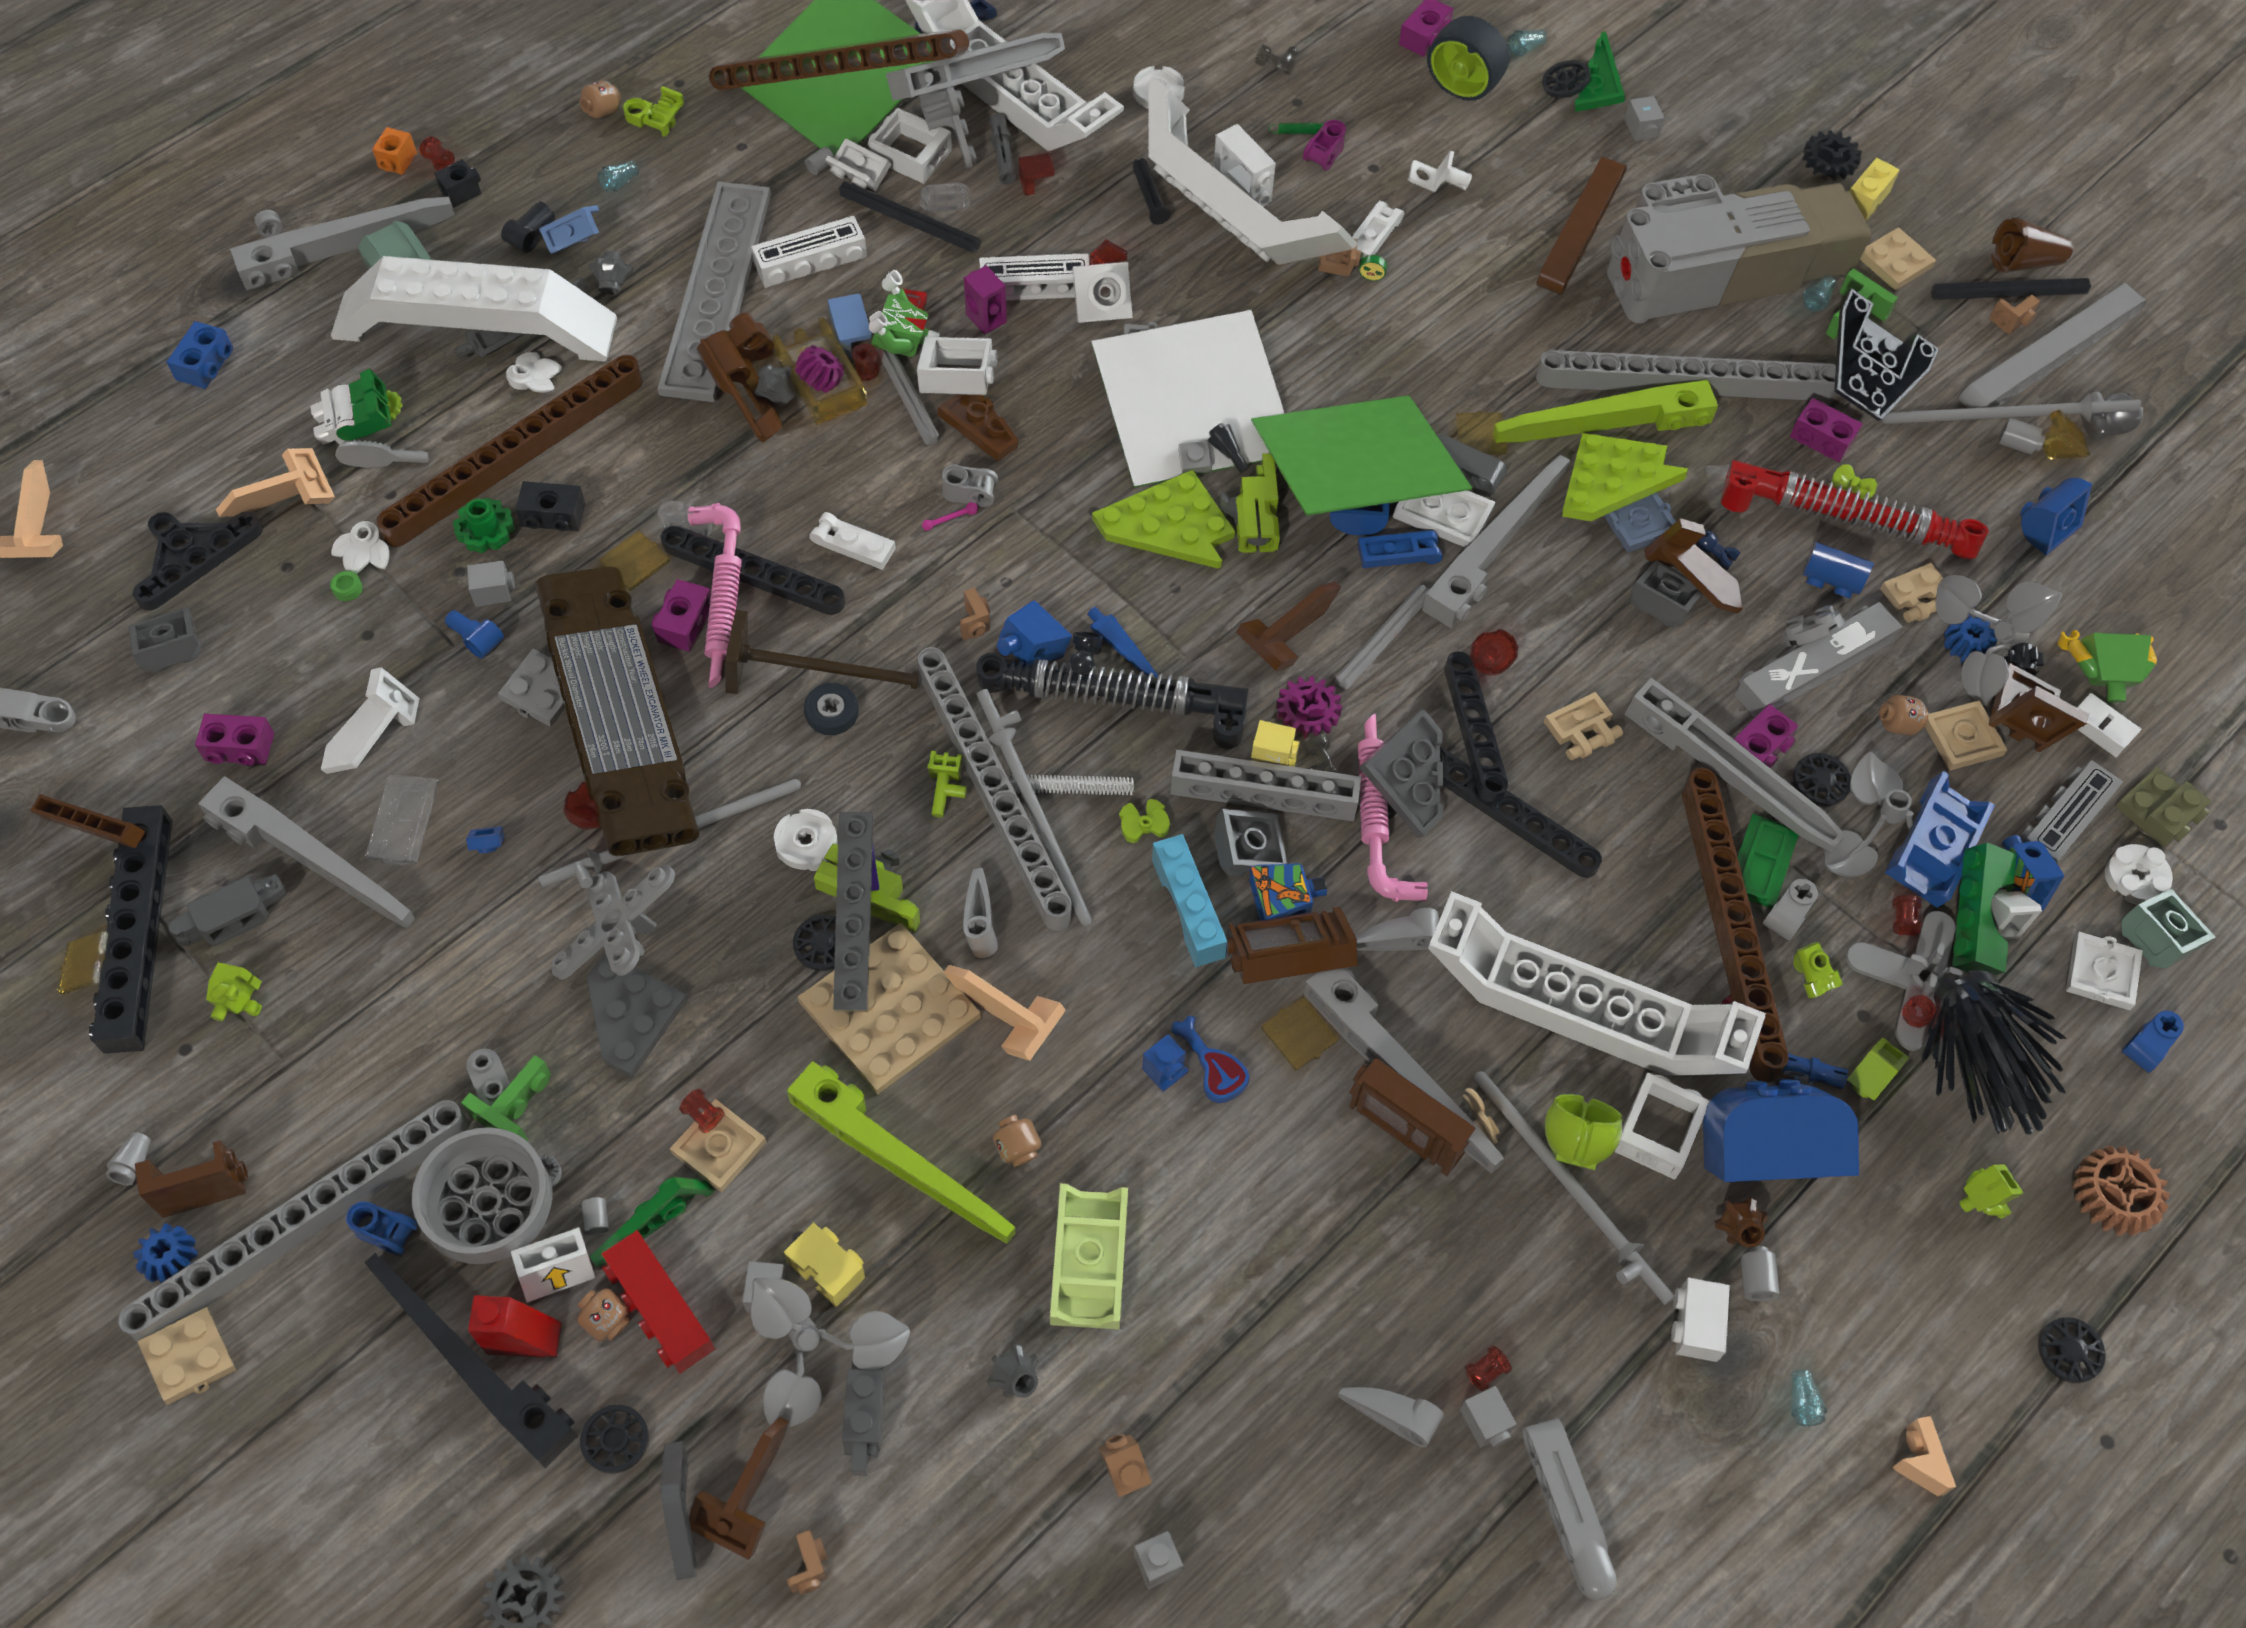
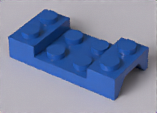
M1942 771L1929 781L1919 802L1922 807L1903 845L1896 849L1885 871L1887 875L1936 908L1951 900L1962 877L1964 850L1977 845L1995 807L1991 802L1969 801L1951 789L1949 774L1945 771Z

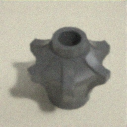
M605 251L604 256L596 258L594 263L589 264L590 270L596 276L598 290L602 293L619 294L624 280L633 272V267L624 263L620 259L621 254L618 252Z
M770 363L762 367L757 372L760 378L758 379L756 389L753 391L755 395L768 398L775 402L778 407L792 400L796 396V392L793 390L791 382V367L789 365L773 367Z
M1014 1344L1011 1351L1000 1356L994 1354L991 1358L995 1363L993 1373L987 1379L990 1387L1001 1388L1005 1397L1016 1395L1017 1397L1024 1398L1036 1390L1038 1377L1035 1373V1367L1039 1361L1035 1354L1030 1356L1025 1354L1021 1344Z

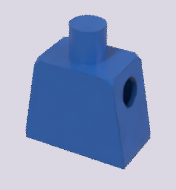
M1034 600L1006 619L997 642V648L1003 656L1013 654L1019 661H1024V665L1035 659L1052 661L1064 657L1072 635Z

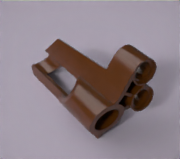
M742 313L731 320L728 332L726 330L718 331L706 339H701V343L697 346L696 351L717 386L733 396L755 435L764 443L775 435L783 424L771 400L763 396H756L753 392L758 385L759 377L751 361H759L770 357L774 353L775 344L762 323L755 322L750 313ZM733 382L743 384L761 414L760 418L755 420Z

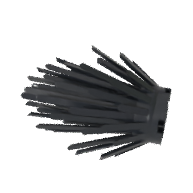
M1972 970L1969 971L1971 976L1956 981L1953 976L1950 977L1934 993L1933 998L1936 1012L1927 1032L1929 1037L1922 1055L1923 1062L1929 1056L1937 1032L1933 1050L1935 1069L1938 1067L1936 1095L1939 1096L1942 1093L1945 1056L1948 1088L1950 1091L1954 1090L1955 1044L1967 1104L1973 1123L1975 1124L1977 1120L1975 1102L1978 1113L1984 1116V1107L1973 1070L1974 1066L1992 1122L1998 1134L2006 1132L2007 1126L2011 1130L2012 1124L2015 1122L2009 1106L2016 1113L2027 1135L2033 1133V1128L2026 1114L2030 1117L2036 1131H2041L2043 1124L2040 1119H2046L2047 1114L2029 1081L2045 1104L2053 1103L2048 1095L2051 1092V1088L2021 1043L2057 1090L2065 1094L2064 1087L2051 1072L2053 1069L2044 1057L2059 1072L2063 1071V1066L2012 1017V1014L2049 1043L2056 1045V1040L2041 1029L2039 1025L2059 1039H2066V1037L2027 1009L2047 1019H2055V1017L2029 1003V1001L2034 1000L2030 996L2000 985L1996 977L1989 972Z

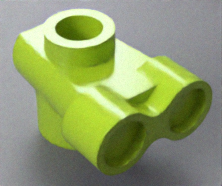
M1814 942L1798 949L1793 958L1795 969L1805 976L1806 983L1803 986L1808 998L1818 997L1829 990L1843 985L1838 970L1833 971L1829 963V957L1824 953L1819 942Z

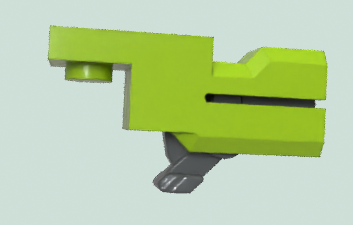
M1262 453L1261 465H1256V477L1241 478L1239 496L1230 499L1226 493H1220V510L1223 514L1226 515L1228 513L1234 518L1237 530L1238 551L1243 553L1256 552V546H1259V552H1274L1279 547L1280 533L1278 517L1276 516L1278 491L1275 461L1270 453Z
M833 843L824 857L827 861L822 860L815 873L814 882L817 890L837 897L838 845ZM889 849L882 851L881 855L875 857L880 890L871 891V915L894 925L902 923L907 930L915 933L921 923L919 908L909 900H898L903 891L902 879L900 875L890 872L891 866L900 865L899 855Z

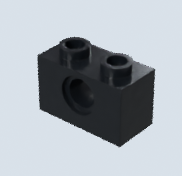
M523 481L516 505V512L521 527L579 531L586 503L581 486Z

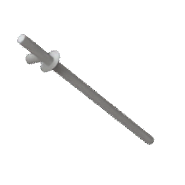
M2093 392L2091 395L2088 394L2080 403L1890 412L1881 421L1884 424L2080 414L2090 422L2092 413L2140 411L2141 401L2140 399L2104 401L2100 392Z
M983 689L977 693V697L994 732L988 740L990 744L1001 748L1058 876L1070 897L1081 925L1088 926L1092 921L1091 915L1011 742L1016 729L1008 727L1022 721L1021 716L1016 709L1000 717L988 690Z
M792 779L695 816L698 829L796 792L801 788V782L797 779ZM586 848L588 858L540 875L538 879L541 887L545 888L577 876L581 887L589 888L593 884L589 870L593 869L595 874L600 873L603 865L628 855L612 856L608 850L596 853Z
M1483 1071L1477 1072L1474 1076L1475 1082L1619 1251L1618 1266L1628 1261L1629 1265L1616 1273L1618 1281L1621 1284H1626L1639 1275L1664 1305L1669 1304L1675 1298L1674 1294L1638 1253L1644 1247V1244L1629 1243L1561 1161L1555 1160V1154Z

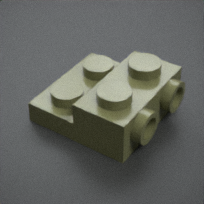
M2156 767L2126 794L2115 807L2165 848L2173 839L2179 843L2192 830L2188 826L2191 822L2198 825L2211 812L2206 807L2212 801L2188 781L2180 786L2160 768Z

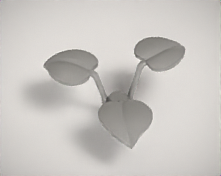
M1950 575L1940 581L1937 587L1935 606L1941 620L1948 624H1961L1968 618L1970 613L1975 617L1995 624L1994 633L2001 642L1988 648L1986 654L1978 651L1970 653L1963 663L1961 672L1962 682L1968 695L1974 701L1980 700L1982 706H1986L2002 690L2007 682L2009 666L2001 655L1993 653L2003 648L2008 649L2010 644L2025 643L2030 633L2039 629L2053 614L2063 594L2035 582L2020 583L2011 591L2007 599V608L2011 614L2007 616V619L2001 620L1974 609L1980 602L1982 593L1977 583L1972 579L1960 575Z
M1872 752L1867 753L1855 767L1850 780V790L1855 799L1862 804L1871 805L1878 802L1882 806L1880 809L1881 817L1864 841L1857 833L1842 830L1845 837L1831 853L1824 849L1825 867L1832 873L1843 877L1862 876L1869 873L1875 867L1878 853L1868 845L1885 822L1896 824L1906 819L1908 832L1913 825V812L1909 811L1912 799L1903 790L1901 777Z
M755 1278L753 1280L750 1316L754 1328L760 1335L772 1339L782 1338L788 1334L796 1348L794 1351L797 1360L796 1375L786 1369L778 1370L770 1377L764 1388L763 1410L769 1425L771 1426L779 1417L789 1421L787 1428L798 1425L812 1417L819 1408L822 1395L821 1390L814 1378L803 1376V1353L814 1350L819 1345L820 1339H825L846 1350L853 1349L852 1361L857 1368L878 1370L893 1362L903 1351L910 1334L909 1327L887 1313L871 1311L860 1315L853 1322L849 1330V1337L852 1342H845L826 1333L824 1329L818 1330L812 1319L809 1318L812 1310L811 1301L801 1287L778 1278Z

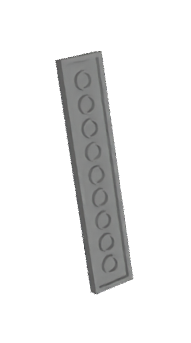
M717 182L658 385L659 396L715 402L719 387L696 349L701 343V339H706L718 331L726 330L728 332L731 320L739 314L753 263L751 246L757 245L771 197L770 187Z

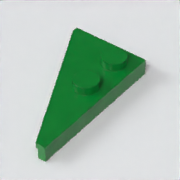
M1606 31L1601 32L1595 44L1593 57L1590 58L1588 64L1591 80L1575 100V112L1620 104L1625 101V94Z
M672 1177L664 1181L658 1188L659 1192L650 1200L644 1201L634 1210L635 1214L590 1256L595 1266L601 1267L606 1264L602 1253L638 1230L642 1238L645 1239L666 1225L670 1220L684 1213L687 1206L686 1201L697 1194L704 1195L705 1198L711 1195L714 1189L706 1180Z

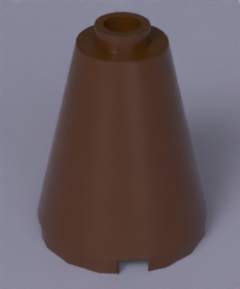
M2012 217V219L2004 220L1997 228L1992 244H1996L1995 253H1991L1993 266L1998 271L2003 272L2064 264L2071 257L2073 247L2070 240L2064 236L2021 218Z

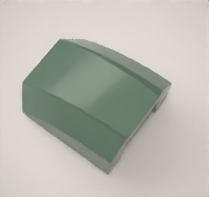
M394 221L391 225L368 236L364 235L358 246L362 260L368 269L383 256L432 260L407 223Z
M2172 889L2138 904L2122 919V936L2127 937L2137 949L2143 950L2142 955L2149 961V966L2168 968L2216 938Z

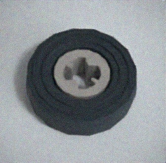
M825 683L815 687L809 692L804 702V715L808 725L823 735L844 733L854 725L858 718L859 705L855 694L847 686L839 683ZM832 705L835 708L836 706L837 711L830 713V710H828L827 712L826 707Z

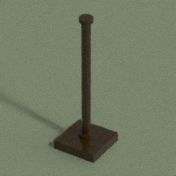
M735 611L725 658L726 693L738 694L744 663H748V660L911 685V689H917L919 671H913L912 674L752 649L748 645V612Z

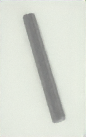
M875 348L924 443L929 446L939 441V434L897 354H891L886 350Z
M1419 585L1336 675L1335 684L1345 690L1355 682L1423 607L1426 593L1430 590L1429 588Z

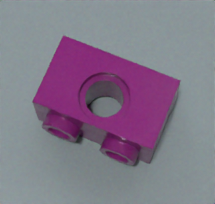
M1424 0L1402 24L1399 45L1425 57L1436 36L1452 21L1454 8L1437 0Z
M987 265L965 276L964 293L967 317L984 335L1006 324V285Z
M676 579L672 589H668L665 594L664 605L660 612H656L652 620V629H654L658 643L688 652L691 651L709 616L710 588Z

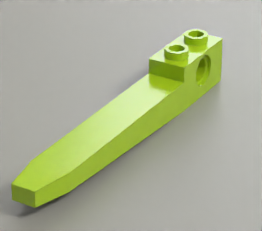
M1708 380L1654 387L1522 414L1495 423L1492 435L1495 443H1513L1655 423L1658 431L1677 430L1684 427L1711 424L1718 404Z
M812 1061L787 1089L790 1103L842 1142L957 1215L1006 1244L1016 1234L1015 1226L988 1204L865 1116L864 1113L867 1110L863 1092L851 1083L845 1085L838 1080L839 1076L829 1066L823 1065L820 1067ZM827 1094L837 1096L832 1102L821 1101L822 1097Z

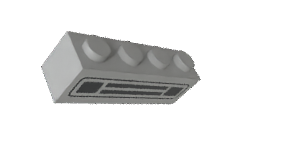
M2093 760L2084 769L2078 766L2067 779L2071 783L2068 789L2062 785L2051 798V801L2055 803L2054 806L2050 808L2045 805L2034 819L2039 824L2035 828L2029 825L2020 836L2023 843L2042 842L2056 863H2058L2123 783L2122 780Z

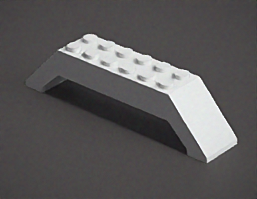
M906 0L923 34L954 29L962 30L969 38V47L966 52L1007 42L979 21L968 0ZM950 39L951 47L955 49V43ZM1036 63L962 83L963 86L998 113L1005 115L1007 120L1047 151L1086 138L1124 111V106L1106 92L1094 100L1084 101Z
M1152 76L1148 81L1149 158L1156 164L1153 169L1163 176L1166 181L1179 189L1182 194L1192 202H1195L1204 212L1217 220L1220 225L1233 233L1242 243L1250 247L1266 262L1272 259L1280 265L1347 251L1356 247L1358 243L1349 233L1323 211L1317 217L1281 222L1188 147L1186 115L1190 110L1171 90Z
M383 256L344 292L331 337L333 340L360 342L362 334L378 322L546 335L576 353L581 360L607 362L617 316L550 269Z
M1451 891L1428 949L1478 1002L1664 1076L1742 1074L1747 1072L1766 1013L1735 1001L1732 1004L1691 1005L1509 934L1481 907L1482 903Z

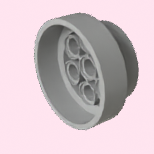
M499 1128L466 1130L442 1142L422 1163L412 1190L413 1212L418 1225L429 1241L447 1257L469 1264H488L501 1261L512 1256L511 1251L530 1244L543 1228L552 1204L551 1180L536 1150L519 1135ZM503 1169L508 1170L507 1174L503 1178L494 1179V1176L498 1171ZM474 1179L473 1184L469 1188L460 1189L464 1181ZM531 1191L530 1196L526 1200L516 1201L520 1193ZM490 1201H497L496 1206L492 1210L482 1211L485 1204ZM463 1211L458 1220L448 1221L454 1212ZM520 1223L516 1231L510 1234L505 1233L506 1228L510 1224ZM486 1233L481 1242L471 1244V1240L475 1235Z

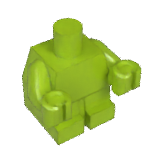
M218 962L209 979L206 1000L215 1006L210 1017L223 1022L227 1012L239 1014L242 1011L257 1017L262 1009V1005L254 1000H250V996L255 989H259L262 981L245 968Z
M1997 1164L1985 1170L1981 1168L1971 1173L1966 1181V1186L1963 1188L1968 1196L1960 1200L1959 1203L1967 1213L1976 1208L1978 1212H1984L1986 1215L1997 1216L1999 1219H2003L2012 1213L2006 1203L2024 1193L2013 1179L2006 1165Z

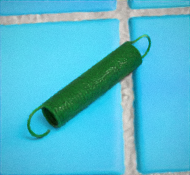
M1279 123L1278 132L1272 133H1278V135H1314L1318 133L1324 123Z

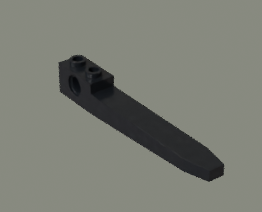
M376 1253L364 1262L493 1416L545 1469L578 1437L571 1428L575 1423L574 1420L561 1407L555 1412L547 1404L551 1400L550 1396L537 1383L531 1388L522 1380L511 1390ZM545 1415V1420L540 1427L535 1429L529 1428V1423L534 1416Z

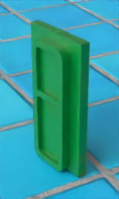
M1753 813L1737 857L1748 900L1772 909L1777 902L1799 835L1785 825Z

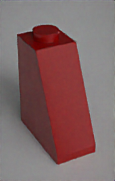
M474 1296L468 1332L486 1355L557 1358L562 1323L511 1297Z

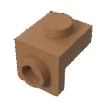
M1356 245L1351 250L1319 256L1318 271L1349 277L1353 266L1357 267L1359 264L1361 251L1357 250Z
M2031 295L2014 308L2004 299H2001L1997 302L1989 319L2010 335L2022 325L2028 326L2037 315L2035 310L2040 301Z
M975 587L964 591L965 609L969 617L960 620V634L963 640L978 638L985 632L990 631V608L984 596L980 597Z
M1118 1434L1112 1436L1105 1441V1445L1098 1448L1100 1456L1105 1461L1118 1497L1152 1483L1139 1445L1131 1435Z
M810 1530L796 1535L807 1571L787 1579L791 1592L799 1591L800 1595L817 1590L821 1587L820 1582L827 1579L821 1562L828 1559L821 1537L813 1539Z

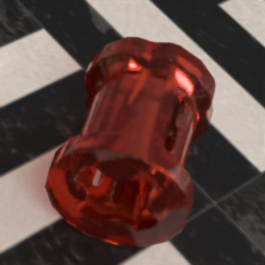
M430 136L420 144V155L425 159H429L437 171L454 163L453 152L444 149L438 138Z
M866 343L855 346L852 350V358L856 363L854 365L855 376L862 381L873 380L879 373L878 364L875 362L877 351L873 345Z
M1901 895L1893 898L1892 907L1895 909L1893 932L1902 936H1913L1921 933L1922 923L1919 922V909L1922 907L1921 899L1914 895Z
M699 1088L690 1092L683 1099L679 1107V1111L683 1115L688 1114L699 1125L698 1129L704 1134L713 1130L724 1117V1110L721 1107L713 1106L705 1098V1092ZM699 1108H701L705 1113L702 1114L699 1111Z
M1491 1345L1487 1349V1354L1474 1364L1468 1363L1464 1367L1470 1381L1482 1392L1490 1388L1489 1384L1501 1374L1507 1375L1512 1371L1507 1357L1494 1345Z

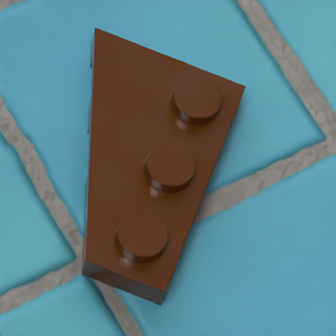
M957 394L938 407L937 415L996 461H1000L1018 447L1017 437L1002 417H998L993 409V403L989 398L986 399L984 395Z

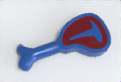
M1188 1016L1182 1022L1174 1021L1171 1025V1032L1185 1038L1198 1055L1200 1065L1205 1072L1203 1088L1206 1096L1212 1102L1226 1103L1243 1093L1248 1086L1250 1078L1246 1067L1230 1053L1208 1048L1194 1029L1195 1016Z

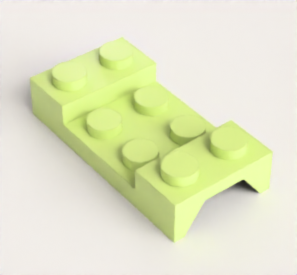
M1060 1183L1050 1325L1119 1330L1128 1188L1121 1187L1108 1193L1079 1191L1068 1184Z

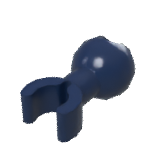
M1705 531L1706 535L1695 545L1704 553L1711 552L1717 556L1719 565L1723 569L1728 570L1733 562L1727 557L1736 561L1740 552L1733 547L1724 548L1718 543L1717 536L1713 532Z

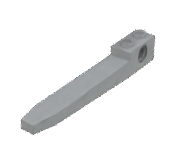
M1039 33L966 52L949 59L935 60L886 73L892 100H900L1045 61L1065 50L1062 33Z
M449 197L419 199L284 232L230 248L241 280L246 290H250L300 275L298 266L358 249L364 235L368 236L391 225L394 221L407 223L410 229L415 232L438 224L455 216Z
M1562 455L1558 456L1468 545L1426 593L1422 611L1449 628H1452L1458 620L1463 621L1471 610V604L1474 601L1479 602L1487 591L1485 582L1488 573L1484 571L1551 493L1566 473L1570 463L1569 459Z
M1650 678L1633 697L1624 715L1670 749L1674 750L1677 746L1682 748L1802 838L1832 853L1845 837L1842 830L1821 808L1701 713L1653 678Z
M224 776L198 803L205 813L203 819L217 830L220 827L227 830V835L236 843L242 845L245 842L256 848L265 840L407 929L414 922L415 918L412 912L386 890L274 807Z
M1342 968L1318 972L1306 981L1304 997L1370 1064L1375 1058L1379 1059L1476 1127V1130L1468 1139L1469 1144L1464 1151L1490 1173L1495 1172L1502 1166L1504 1157L1481 1129L1376 1020L1378 1010L1377 999L1371 991L1363 989L1356 982L1355 976L1350 969ZM1344 995L1347 996L1350 1000L1343 1002L1338 1000L1336 997Z

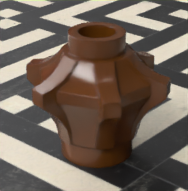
M1749 1196L1747 1200L1732 1203L1730 1200L1724 1202L1727 1208L1722 1217L1714 1221L1716 1229L1726 1232L1728 1243L1735 1244L1739 1242L1744 1247L1759 1245L1765 1236L1763 1226L1769 1219L1767 1212H1761L1756 1207V1198Z

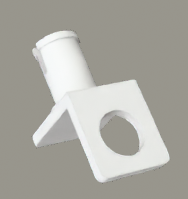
M1450 150L1438 169L1414 160L1411 164L1408 180L1433 192H1436L1440 184L1444 182L1466 190L1471 181L1472 174L1452 167L1454 152ZM1422 170L1426 172L1429 179L1422 180L1417 176L1416 171Z

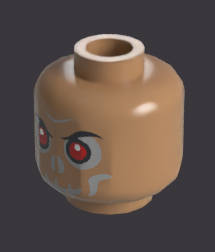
M605 80L586 85L581 91L580 106L585 113H588L594 119L612 115L618 110L621 101L619 91L614 85Z
M1895 694L1882 704L1879 710V718L1882 720L1886 731L1913 736L1926 726L1928 710L1919 698Z
M1012 1115L998 1122L1000 1129L993 1134L992 1138L1004 1163H1013L1015 1168L1038 1157L1037 1151L1041 1148L1042 1144L1030 1119L1023 1118L1018 1120L1017 1115Z
M609 1288L602 1289L597 1294L591 1290L577 1305L581 1309L577 1323L597 1341H603L607 1338L613 1341L631 1320L627 1317L629 1309L624 1301Z

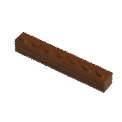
M39 794L30 810L45 820L134 849L145 833L144 830L130 822L106 816Z

